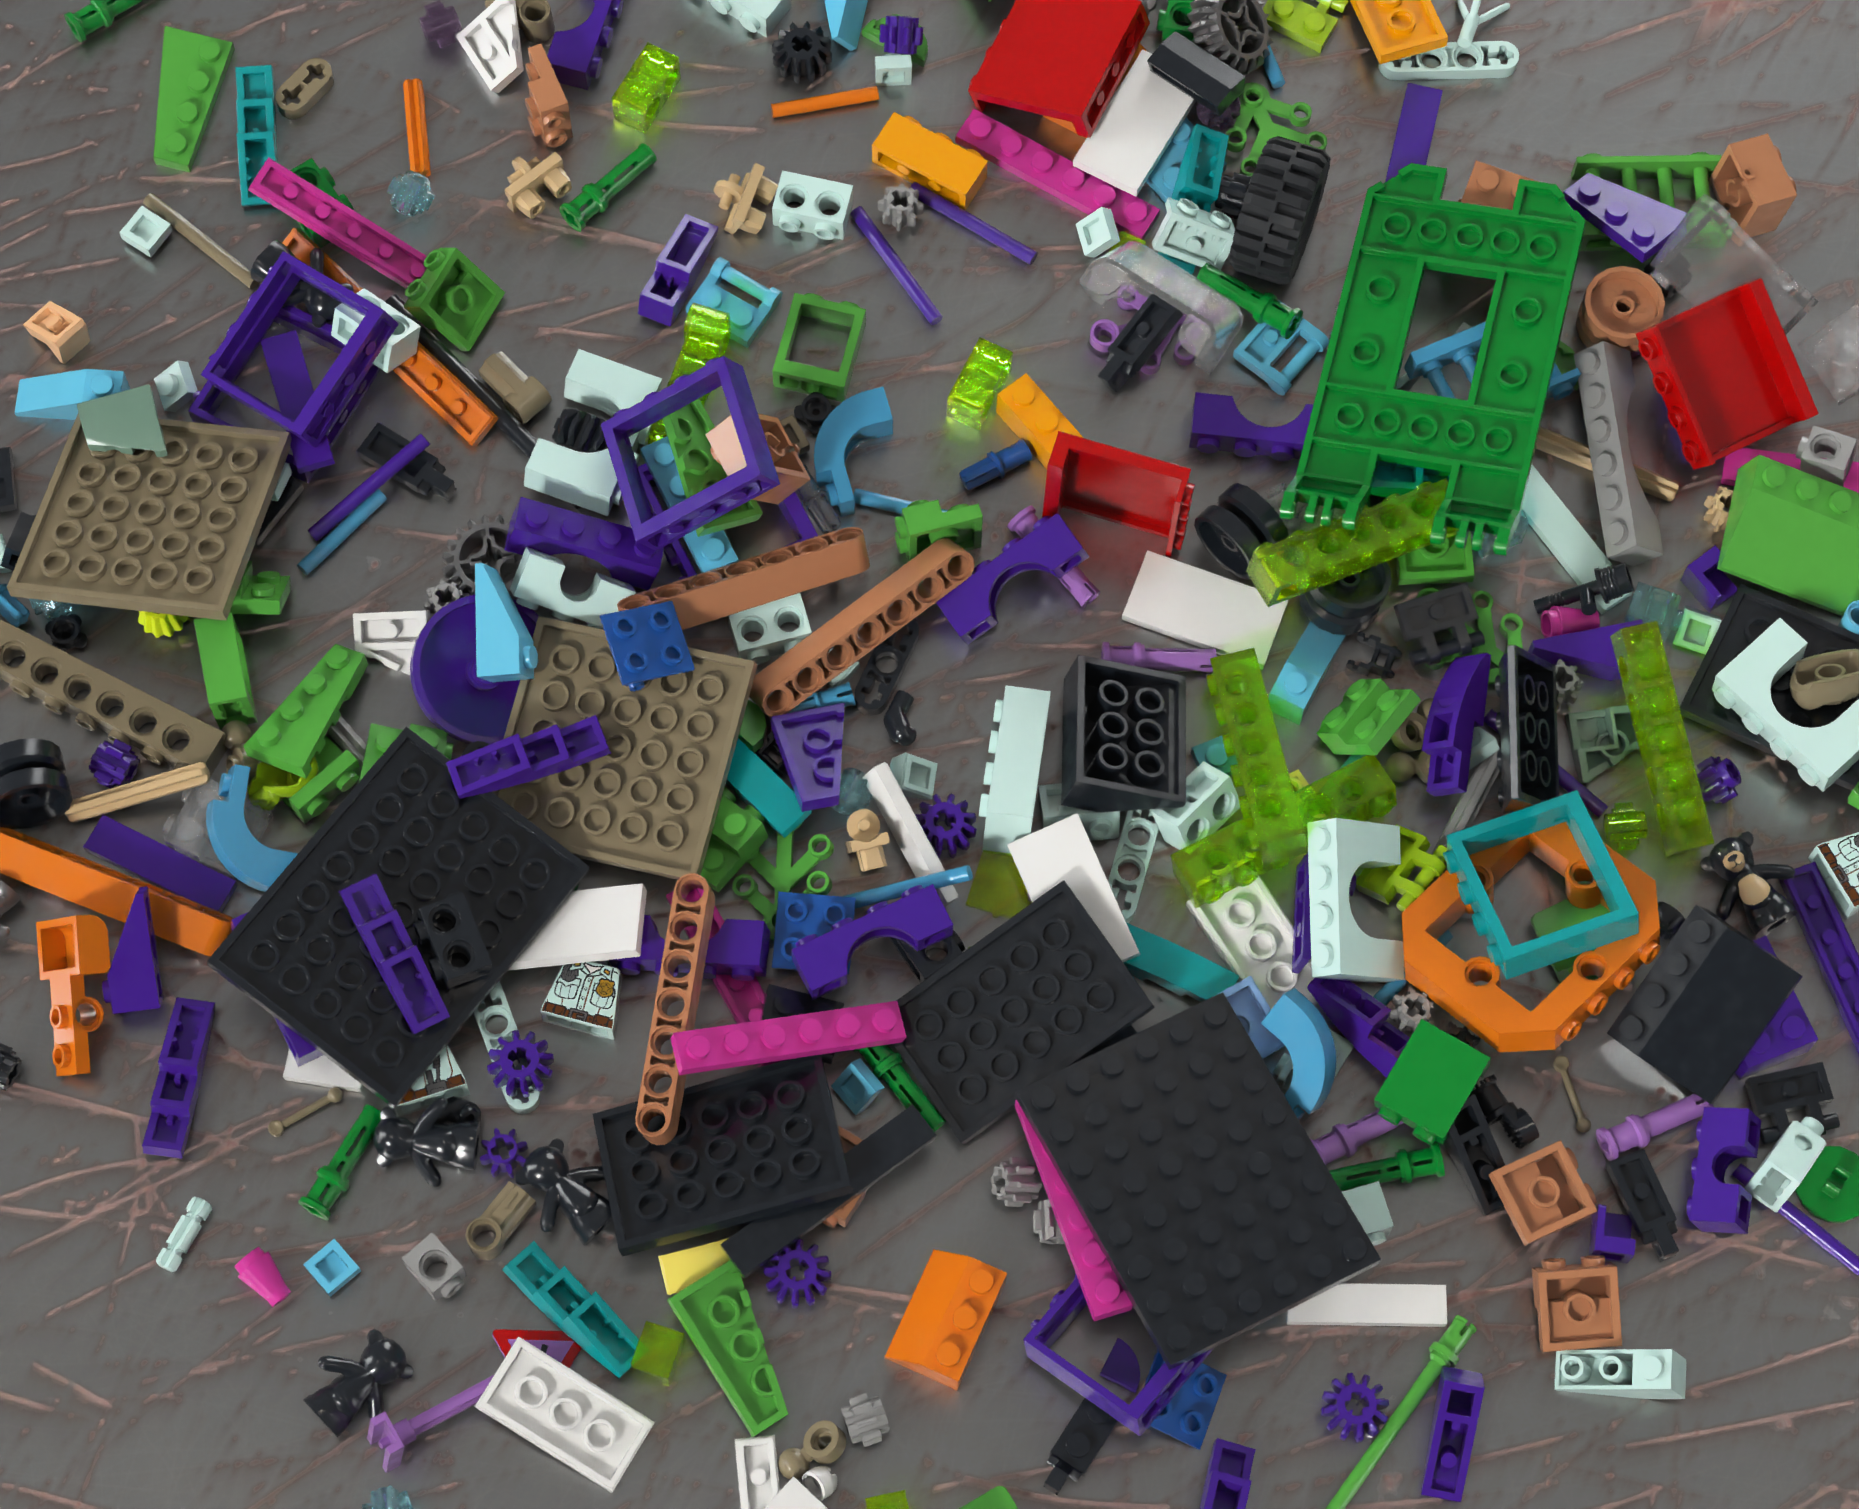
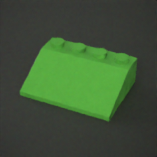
M1756 456L1738 469L1717 569L1843 616L1848 605L1853 601L1859 600V493L1765 456Z

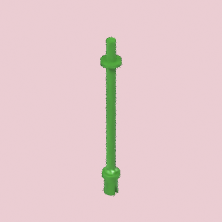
M1456 1315L1439 1342H1433L1429 1347V1363L1326 1509H1345L1438 1378L1442 1371V1366L1454 1368L1459 1362V1353L1477 1331L1472 1323L1469 1326L1465 1325L1468 1322L1467 1319Z

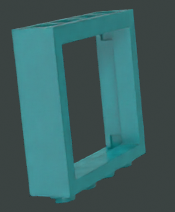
M1577 790L1446 835L1447 851L1443 852V856L1447 863V870L1450 874L1456 873L1460 881L1457 883V888L1464 905L1471 904L1474 914H1472L1474 927L1479 936H1486L1489 945H1487L1489 959L1491 963L1494 962L1495 966H1500L1506 980L1639 933V912ZM1566 822L1602 893L1610 913L1512 947L1469 855Z

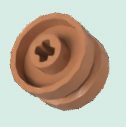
M1627 266L1607 268L1597 274L1586 288L1576 321L1579 338L1587 348L1605 341L1630 351L1631 359L1640 355L1639 341L1635 333L1661 322L1663 318L1665 300L1662 289L1650 275L1640 269Z

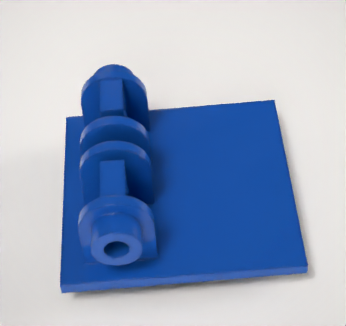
M672 601L600 615L622 686H629L630 691H638L644 688L643 681L695 670Z
M779 891L772 968L797 970L792 961L791 949L796 948L795 944L808 935L817 934L819 937L832 931L831 927L845 918L851 917L854 921L856 898ZM850 959V961H849L848 968H847V974H848V975H849L850 966H851V959Z
M1158 1349L1153 1357L1154 1360L1149 1374L1145 1379V1385L1165 1363ZM1201 1363L1150 1426L1200 1450L1227 1375Z

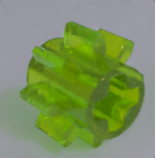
M1633 802L1614 803V808L1611 809L1612 813L1604 814L1603 817L1605 839L1607 842L1617 843L1618 851L1636 849V844L1640 843L1639 839L1647 838L1648 825L1644 810L1637 811V809H1634Z

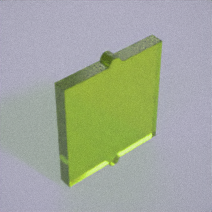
M983 850L966 906L992 913L993 918L1002 916L1010 919L1031 904L1028 900L1027 889L1011 854Z

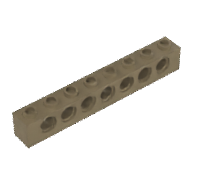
M0 619V679L10 683L9 687L14 692L25 698H29L31 694L43 700L42 704L52 712L62 715L65 711L75 716V721L90 731H95L96 728L108 733L107 737L114 742L115 739H118L142 750L140 754L155 764L160 765L164 761L173 766L174 769H178L198 762H205L211 777L228 749L224 745L226 735L223 731ZM19 656L25 657L21 665L16 667L9 666L12 659ZM49 673L58 674L53 682H41L43 677ZM83 689L91 690L85 699H74L78 691ZM114 706L123 707L119 715L113 717L106 716L110 708ZM145 723H156V727L151 732H139L141 726ZM177 740H189L188 745L184 749H172L173 744Z

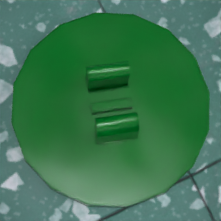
M1825 1146L1800 1185L1795 1189L1801 1205L1813 1217L1828 1223H1844L1859 1216V1156L1856 1153L1840 1146Z

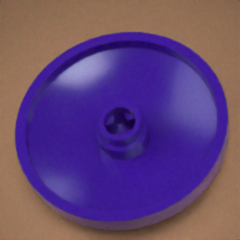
M475 595L459 598L436 612L420 631L415 641L410 661L412 688L424 714L438 729L448 733V736L467 744L476 741L493 744L504 739L520 680L489 682L477 677ZM512 599L531 637H533L539 615L532 609L524 607Z

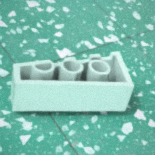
M1006 685L1004 700L996 699L993 722H1000L999 731L991 730L988 753L995 754L994 763L986 762L983 783L984 785H990L989 794L981 795L979 816L986 817L982 853L1012 857L1007 844L1031 834L1051 691Z

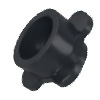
M812 392L803 400L802 405L795 407L794 416L797 420L804 421L809 426L811 433L818 434L823 422L836 406L830 405L829 400L822 393ZM818 410L820 413L819 415H814L813 411Z
M76 614L59 616L49 621L45 626V632L51 637L52 645L64 652L74 647L81 649L88 642L87 636L82 633L80 627L82 620ZM64 632L70 633L68 637H63Z

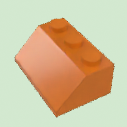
M933 1249L886 1352L885 1359L958 1391L1006 1284L1007 1272L970 1256Z

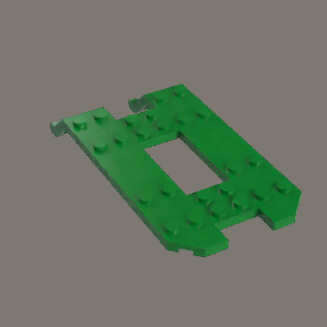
M1410 163L1398 170L1397 176L1385 183L1380 181L1367 189L1297 473L1284 491L1280 518L1292 520L1295 517L1296 504L1301 502L1308 504L1304 515L1306 523L1314 524L1318 508L1323 506L1321 525L1329 526L1333 521L1334 509L1346 510L1342 518L1343 529L1355 531L1359 515L1370 498L1378 461L1450 472L1445 498L1434 517L1430 543L1444 544L1447 527L1459 529L1455 538V546L1457 548L1465 549L1469 532L1475 531L1472 550L1480 551L1483 548L1485 533L1497 535L1493 545L1494 554L1507 556L1510 540L1519 523L1584 236L1585 220L1577 210L1574 211L1565 200V195L1556 184L1519 179L1512 210L1442 200L1447 180V168ZM1425 269L1496 280L1468 400L1396 389Z

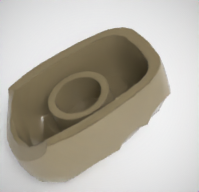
M1859 649L1827 652L1798 660L1790 680V691L1795 703L1805 710H1813L1822 705L1841 704L1859 696Z

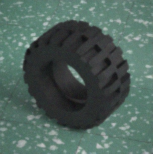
M1280 136L1270 138L1267 141L1251 177L1233 236L1229 262L1236 271L1280 285L1291 282L1304 254L1324 193L1331 160L1324 150Z

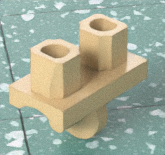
M555 151L542 162L537 157H534L529 162H526L520 156L512 160L515 172L507 177L511 185L504 190L509 200L507 206L513 213L520 210L530 219H533L545 208V201L539 196L541 193L548 189L556 198H562L571 191L572 187L571 181L564 171L563 160Z
M755 163L751 172L744 175L741 186L738 185L740 176L733 173L730 174L728 181L719 180L716 182L713 191L721 198L718 206L721 209L728 210L730 204L734 203L723 229L724 231L733 235L738 229L752 234H757L761 230L766 213L750 205L752 200L755 199L768 206L778 187V184L762 175L765 169L764 166Z
M859 809L853 812L846 823L847 832L854 839L845 842L847 853L856 852L861 872L887 866L882 845L890 843L888 832L878 834L880 830L878 816L868 809Z

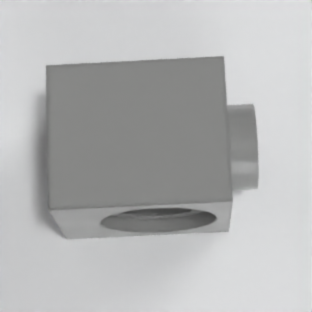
M1813 426L1809 438L1802 437L1797 449L1796 458L1801 459L1800 470L1843 487L1856 454L1857 439ZM1825 451L1831 453L1833 456L1831 458L1823 459L1818 457L1816 454Z
M433 1232L402 1257L406 1268L435 1301H438L442 1296L449 1298L463 1286L464 1282L462 1279L467 1276L463 1266ZM440 1261L447 1264V1270L441 1277L431 1278L426 1275L427 1269L432 1263Z

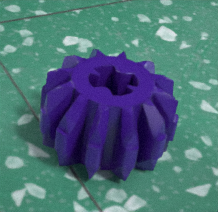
M952 793L947 796V802H942L938 794L933 795V806L922 801L919 805V810L922 814H915L929 842L935 848L938 858L942 856V850H947L951 858L957 856V847L967 851L970 848L968 839L975 838L977 829L972 826L976 822V814L966 812L968 809V802L966 800L955 805V796ZM945 821L947 827H951V829L944 831L942 826H938L939 822Z
M514 1030L512 1031L513 1041L508 1042L502 1036L498 1038V1044L502 1050H489V1057L495 1062L487 1065V1070L489 1074L496 1075L493 1080L496 1088L506 1085V1093L511 1097L515 1094L517 1088H521L523 1097L527 1098L530 1096L529 1086L533 1085L538 1091L544 1089L540 1078H552L553 1071L547 1066L554 1063L555 1060L552 1053H545L549 1047L546 1040H540L535 1043L536 1036L532 1031H529L525 1039L521 1040L519 1031ZM519 1058H526L528 1067L525 1068L522 1065V1070H515L513 1062L517 1060L520 1063Z
M802 1239L796 1241V1250L791 1251L790 1247L782 1251L783 1256L778 1254L770 1261L775 1266L764 1267V1275L773 1278L766 1284L768 1292L780 1289L776 1297L777 1302L780 1304L785 1302L788 1296H792V1308L799 1307V1297H805L809 1306L813 1305L815 1299L812 1291L819 1295H825L827 1288L821 1282L829 1281L832 1277L831 1271L822 1269L829 1264L828 1256L815 1258L819 1251V1246L816 1244L811 1245L807 1252L803 1251L804 1242ZM799 1266L800 1271L805 1268L804 1279L796 1281V1276L790 1279L791 1268Z
M1347 1373L1345 1384L1335 1378L1331 1382L1334 1392L1324 1391L1321 1398L1330 1405L1321 1408V1416L1334 1417L1327 1424L1326 1428L1332 1431L1338 1425L1342 1427L1339 1438L1343 1441L1346 1440L1350 1431H1353L1354 1439L1357 1443L1364 1440V1430L1372 1437H1375L1379 1432L1375 1423L1385 1424L1388 1416L1379 1410L1387 1408L1389 1400L1385 1398L1376 1399V1396L1380 1394L1383 1387L1381 1384H1377L1372 1389H1369L1367 1385L1370 1381V1376L1366 1374L1362 1377L1359 1384H1356L1353 1373ZM1351 1399L1357 1400L1356 1406L1360 1403L1363 1405V1409L1358 1416L1352 1415L1353 1409L1349 1412L1346 1409Z

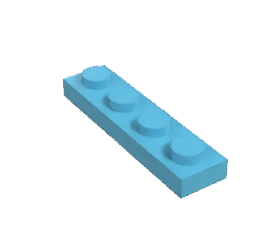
M668 436L640 448L641 455L668 508L686 500ZM696 530L683 536L701 573L739 561L724 530L700 537L697 536Z

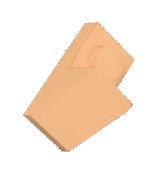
M49 301L23 324L33 337L48 345L62 364H66L90 342L87 325L84 320L52 301Z

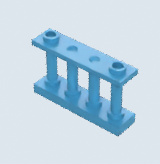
M1486 322L1411 352L1404 366L1409 379L1412 380L1419 376L1428 378L1437 396L1455 398L1441 370L1443 366L1455 362L1456 365H1461L1470 384L1472 383L1476 361L1473 357L1475 353L1479 352ZM1555 363L1547 399L1553 397L1554 400H1560L1570 395L1574 391L1573 387L1581 375L1578 368L1561 374Z

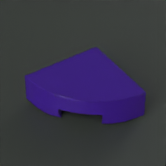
M1117 1338L1100 1372V1376L1136 1393L1140 1381L1138 1359L1131 1347L1120 1338Z

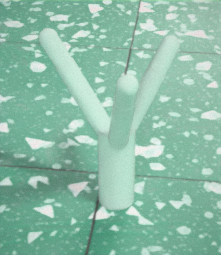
M1455 0L1464 19L1457 44L1462 48H1469L1478 25L1510 9V3H1504L1479 16L1478 10L1481 0H1473L1470 13L1463 0Z

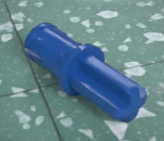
M1020 439L1017 443L997 453L992 451L987 453V458L961 470L959 473L961 482L967 490H972L996 477L1002 479L1005 477L1006 472L1025 462L1031 461L1032 454L1025 441Z

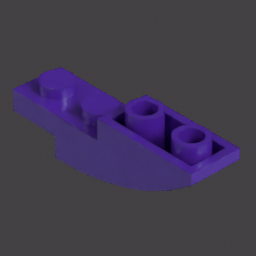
M1488 653L1455 658L1441 679L1434 695L1424 731L1422 751L1430 755L1426 792L1435 797L1467 792L1474 727L1484 725L1491 655Z
M1219 1438L1215 1440L1199 1509H1246L1252 1482L1249 1478L1256 1449Z

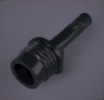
M1626 563L1607 566V568L1604 567L1603 569L1595 568L1596 580L1534 600L1537 614H1541L1544 610H1550L1552 606H1564L1578 601L1581 603L1583 614H1594L1597 610L1596 595L1601 594L1604 602L1608 604L1612 599L1622 597L1624 594L1634 591L1632 578Z

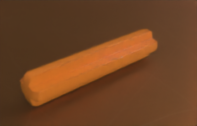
M418 78L407 79L403 83L410 172L414 179L428 178L431 171L423 84Z

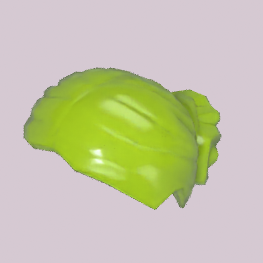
M314 756L310 762L312 769L307 778L260 762L256 769V775L247 786L251 804L270 811L284 797L291 798L318 774L319 767L316 757Z

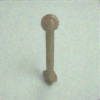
M1559 1055L1555 1058L1553 1067L1557 1072L1561 1073L1577 1117L1576 1128L1578 1131L1586 1133L1591 1129V1122L1583 1114L1568 1073L1569 1060L1566 1056Z
M337 1087L331 1088L328 1091V1095L282 1121H271L268 1125V1131L274 1137L281 1136L289 1125L330 1102H339L343 1097L342 1090Z

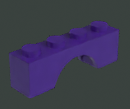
M592 0L595 4L594 9L584 23L570 30L555 32L547 57L559 83L588 90L592 78L597 79L599 77L603 61L600 56L603 47L609 48L613 36V27L611 25L614 17H620L624 0Z
M1195 392L1189 448H1197L1203 453H1216L1218 451L1234 452L1240 457H1253L1255 455L1271 456L1278 461L1300 459L1314 404H1306L1298 417L1285 425L1265 427L1246 419L1236 407L1233 396Z
M520 497L511 517L504 548L505 551L523 555L525 548L529 547L548 555L567 553L585 556L605 566L612 578L645 590L650 589L660 570L664 547L655 551L636 542L633 530L630 527Z
M1058 513L1052 517L1048 515L1041 518L1032 527L1033 531L1024 538H1015L1008 542L1002 548V554L992 561L985 560L978 564L967 580L936 602L960 638L967 645L998 624L996 613L997 599L1003 586L1012 577L1025 571L1040 570L1060 579L1090 557Z
M932 884L925 888L922 885L914 886L903 892L901 899L891 904H888L887 901L877 903L867 909V915L854 921L851 917L845 918L835 923L831 927L832 931L818 937L817 934H811L800 939L795 944L796 948L791 949L792 961L811 1000L847 985L849 961L854 952L869 940L880 937H892L908 943L916 951H920L952 936L953 923L934 885Z
M644 915L640 957L608 960L612 967L621 971V974L638 975L640 970L655 971V974L660 975L665 940L660 936L658 928L650 915ZM726 919L720 930L709 939L703 979H714L716 974L731 975V978L739 981H752L754 976L766 977L771 932L765 921ZM683 963L678 965L674 970V977L678 976V972L689 973L691 964Z

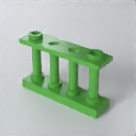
M1696 152L1691 155L1601 156L1597 153H1590L1576 158L1571 172L1572 180H1579L1587 173L1602 179H1622V187L1638 193L1637 179H1658L1660 202L1675 208L1673 179L1694 178L1697 220H1693L1692 225L1660 250L1722 249L1728 236V220H1716L1712 217L1708 179L1721 159V155ZM1585 222V231L1580 251L1625 250L1590 222Z

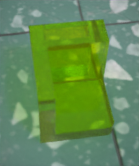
M646 1321L631 1362L632 1368L660 1377L663 1384L670 1386L686 1342L684 1333Z

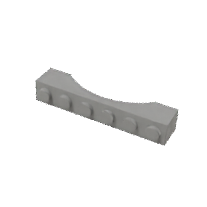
M1602 341L1574 354L1576 368L1581 373L1578 383L1606 556L1608 559L1635 567L1664 555L1658 519L1640 486L1629 448L1627 412L1630 396L1635 387L1630 351Z

